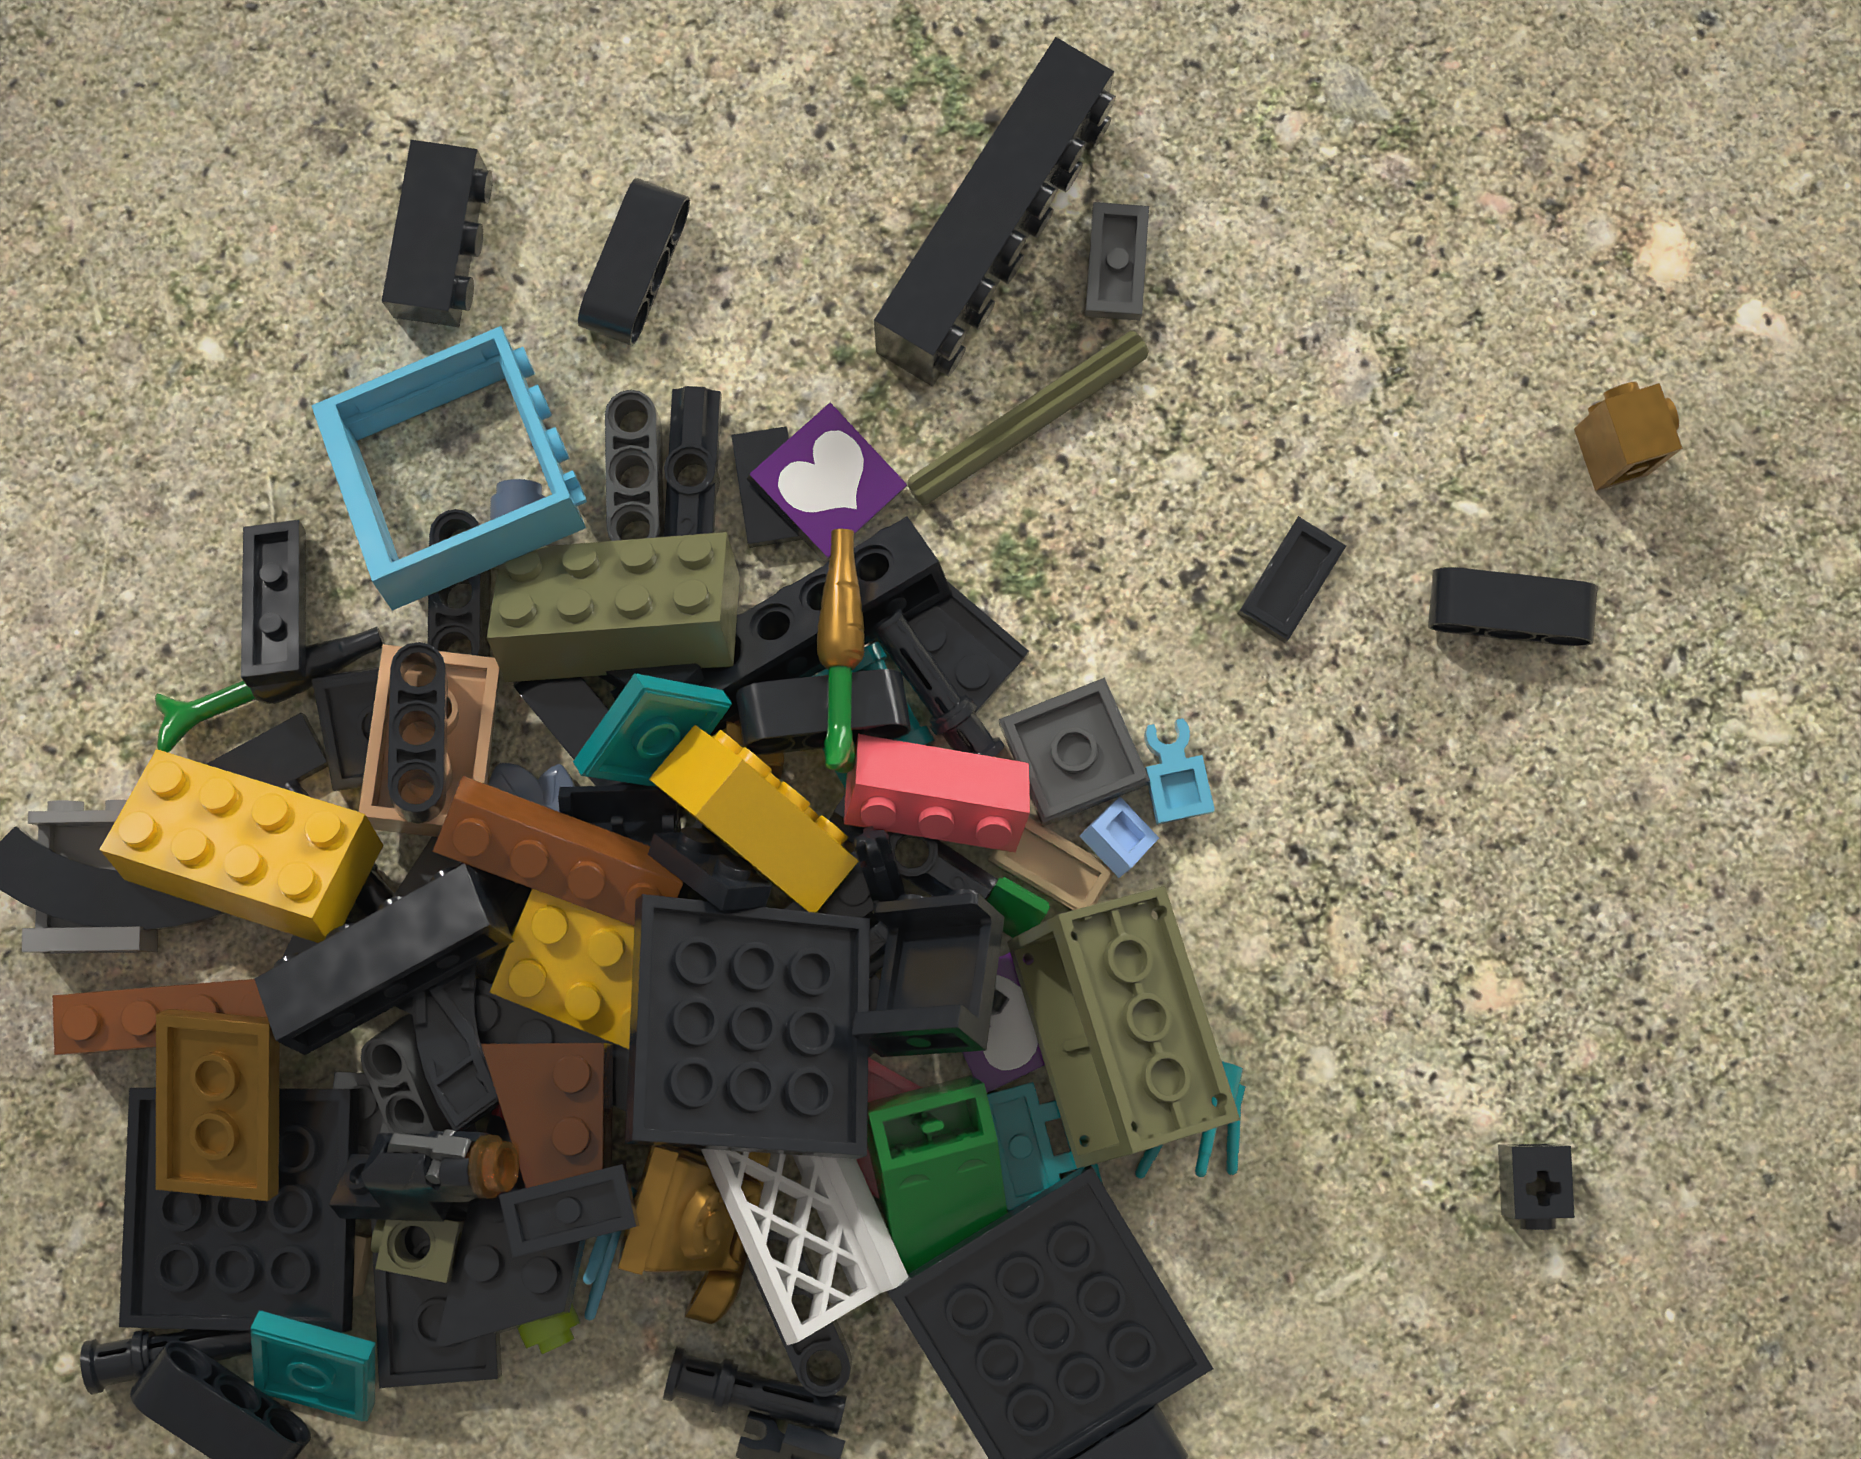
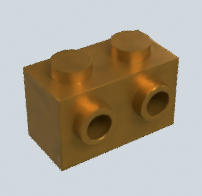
M1637 381L1616 386L1604 392L1605 400L1588 408L1589 415L1574 428L1595 491L1648 476L1683 449L1677 433L1679 429L1677 409L1670 398H1665L1660 383L1640 389Z

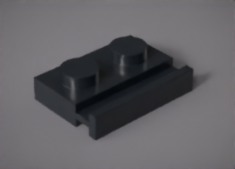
M948 582L952 594L907 621L926 649L934 657L936 663L959 696L966 695L968 698L973 699L977 705L974 712L977 714L1009 678L1017 666L1029 655V650Z

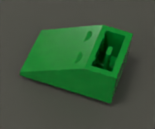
M969 1075L868 1102L867 1146L886 1228L907 1274L1007 1213L998 1140L984 1082Z

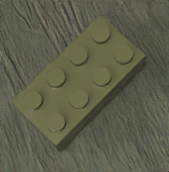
M727 532L543 546L498 565L487 640L504 681L516 682L607 675L606 671L692 663L698 664L701 668L733 666L740 576Z

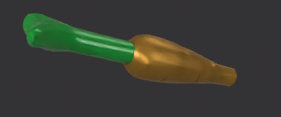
M834 529L831 531V556L821 602L822 609L819 615L817 655L820 662L829 670L828 728L824 747L825 765L830 770L848 773L852 771L855 764V750L851 731L852 670L862 661L864 656V622L854 559V531L850 529Z

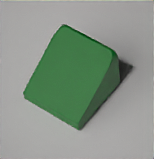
M1006 877L999 878L987 899V902L1005 917L1003 932L1012 938L1041 924L1051 907L1048 905L1049 902Z

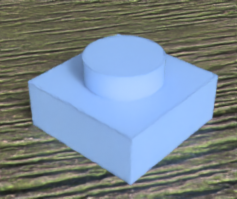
M1118 797L1080 835L1081 839L1118 878L1129 871L1159 839L1121 797Z

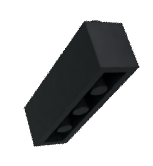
M464 863L459 867H450L439 871L430 879V883L408 895L396 896L386 900L378 907L377 912L355 924H346L333 929L327 934L324 941L304 952L292 953L282 957L274 964L271 970L254 978L275 1040L303 1055H307L514 941L490 882Z

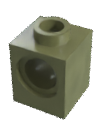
M447 1214L444 1222L377 1220L371 1242V1251L378 1253L375 1269L443 1283L451 1281L466 1217ZM411 1226L423 1228L430 1237L431 1246L425 1258H417L411 1255L405 1246V1235Z

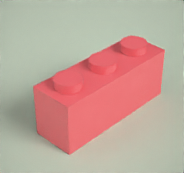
M858 734L854 747L855 764L852 771L847 773L844 824L864 828L873 826L875 830L1016 853L1030 814L1029 763Z

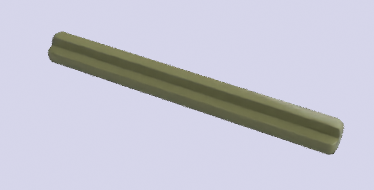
M1129 331L909 477L907 482L910 492L921 505L929 504L1144 361L1149 353L1146 343L1136 331Z

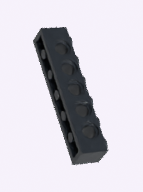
M908 516L890 527L879 530L873 537L854 547V559L862 603L861 610L863 612L864 645L877 638L870 631L871 628L893 611L901 609L904 613L903 616L908 620L952 594L939 560ZM830 560L824 566L795 583L781 588L773 596L746 612L737 615L733 666L701 668L705 679L698 686L723 690L732 703L710 736L715 735L719 730L725 729L727 722L735 723L739 720L736 693L739 689L760 682L812 677L826 669L817 655V633ZM618 688L610 691L615 701L622 692Z

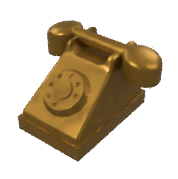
M651 1145L634 1199L639 1226L625 1229L620 1246L618 1269L642 1275L643 1271H705L688 1304L684 1317L707 1324L717 1323L727 1314L735 1302L740 1290L748 1255L704 1155L683 1147ZM749 1152L748 1158L768 1168L771 1153ZM744 1173L741 1185L747 1202L759 1207L764 1182Z

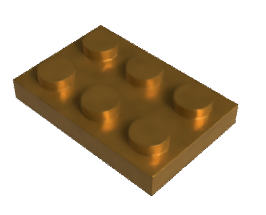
M166 1009L156 1014V1190L269 1201L278 1194L280 1043L275 1040L267 1017Z

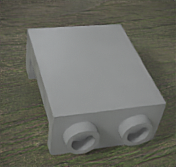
M106 800L105 810H84V802L48 801L47 811H28V824L38 827V842L54 852L82 864L96 868L116 870L99 849L127 800ZM36 910L35 928H22V952L39 954L158 952V930L148 931L143 930V927H91L56 918Z

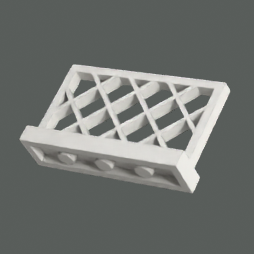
M701 1149L787 1345L803 1340L876 1295L898 1287L908 1278L856 1159L792 1155L802 1176L800 1185L781 1175L786 1154L771 1153L767 1168L749 1159V1152ZM744 1173L764 1182L759 1207L747 1202L741 1189ZM778 1190L797 1199L792 1224L773 1215ZM811 1206L816 1208L826 1230L825 1240L806 1231ZM769 1229L789 1238L784 1263L773 1259L766 1245ZM803 1246L822 1254L817 1280L798 1271ZM836 1262L841 1264L853 1291L849 1295L831 1287ZM794 1285L814 1294L809 1319L802 1323L791 1302ZM828 1302L833 1303L831 1306L827 1307Z

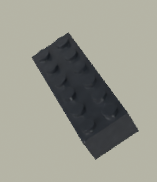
M1054 38L875 317L874 332L877 354L932 387L941 373L949 377L954 372L965 353L966 347L961 344L970 327L972 326L979 330L986 322L995 305V300L991 299L998 283L1001 280L1009 284L1025 256L1021 253L1026 239L1029 235L1035 238L1041 235L1053 214L1054 209L1050 205L1056 192L1060 189L1066 193L1071 188L1082 168L1083 163L1079 159L1086 145L1090 144L1096 147L1107 131L1112 119L1108 116V113L1116 99V96L1110 93L1114 76L1113 70L1061 39Z

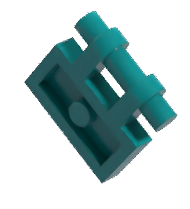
M1034 1082L987 1094L998 1140L1007 1211L1010 1212L1060 1181V1173L1071 1170L1076 1171L1080 1168L1076 1167L1067 1135L1069 1151L1053 1155L1045 1122L1061 1118L1056 1099L1039 1104ZM1098 1164L1091 1165L1102 1182Z

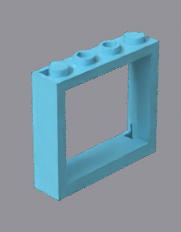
M501 326L311 405L371 580L392 611L586 528L577 507L587 502L575 472L572 470L564 474L560 465L561 462L570 459L556 427L546 430L543 420L551 417L552 414L539 385L537 384L529 388L526 378L535 375L534 369L524 347L513 350ZM506 378L552 495L399 559L357 441Z

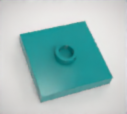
M634 674L578 753L573 763L581 776L656 786L649 778L691 728L696 725L710 735L732 703L723 690Z
M259 1310L251 1326L254 1387L268 1396L358 1421H368L375 1404V1342Z

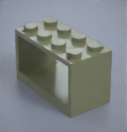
M1165 886L1058 914L1007 941L1077 1168L1131 1155L1240 1120ZM1152 910L1157 913V920L1152 917ZM1212 1097H1215L1217 1100L1216 1107L1212 1104Z

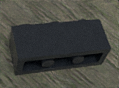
M410 140L382 295V303L393 318L460 327L462 310H470L474 295V280L472 277H468L472 257H479L483 245V225L478 223L481 203H489L493 186L492 171L487 170L478 149Z

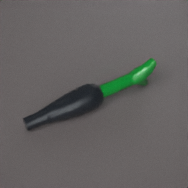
M376 626L356 635L306 646V680L249 688L244 681H240L190 702L178 701L157 693L155 695L157 709L165 716L158 733V750L169 753L184 735L198 723L253 700L266 704H277L313 687L312 679L314 677L339 672L361 657L381 649L383 644L386 645L381 631Z

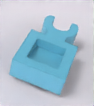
M1184 718L1177 719L1174 722L1177 739L1172 744H1164L1159 741L1154 724L1148 725L1145 729L1144 740L1150 752L1158 756L1160 763L1145 768L1150 779L1148 789L1157 825L1215 812L1203 756L1190 758L1185 756L1184 748L1189 742L1190 730Z

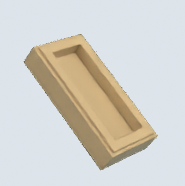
M1030 817L1027 819L1016 853L994 849L988 859L990 863L1071 911L1097 904L1114 875L1112 870L1102 860L1047 827H1042L1040 823Z

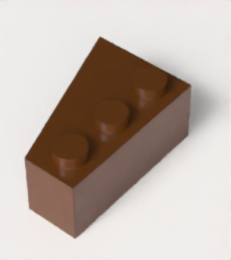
M481 1044L526 1188L612 1167L613 1044Z

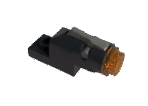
M445 1130L431 1131L429 1134L379 1133L370 1154L350 1155L329 1206L339 1218L444 1222L451 1202H467L474 1198H495L501 1192L510 1191L515 1185L519 1173L518 1152L511 1142L503 1141L497 1135L483 1132Z

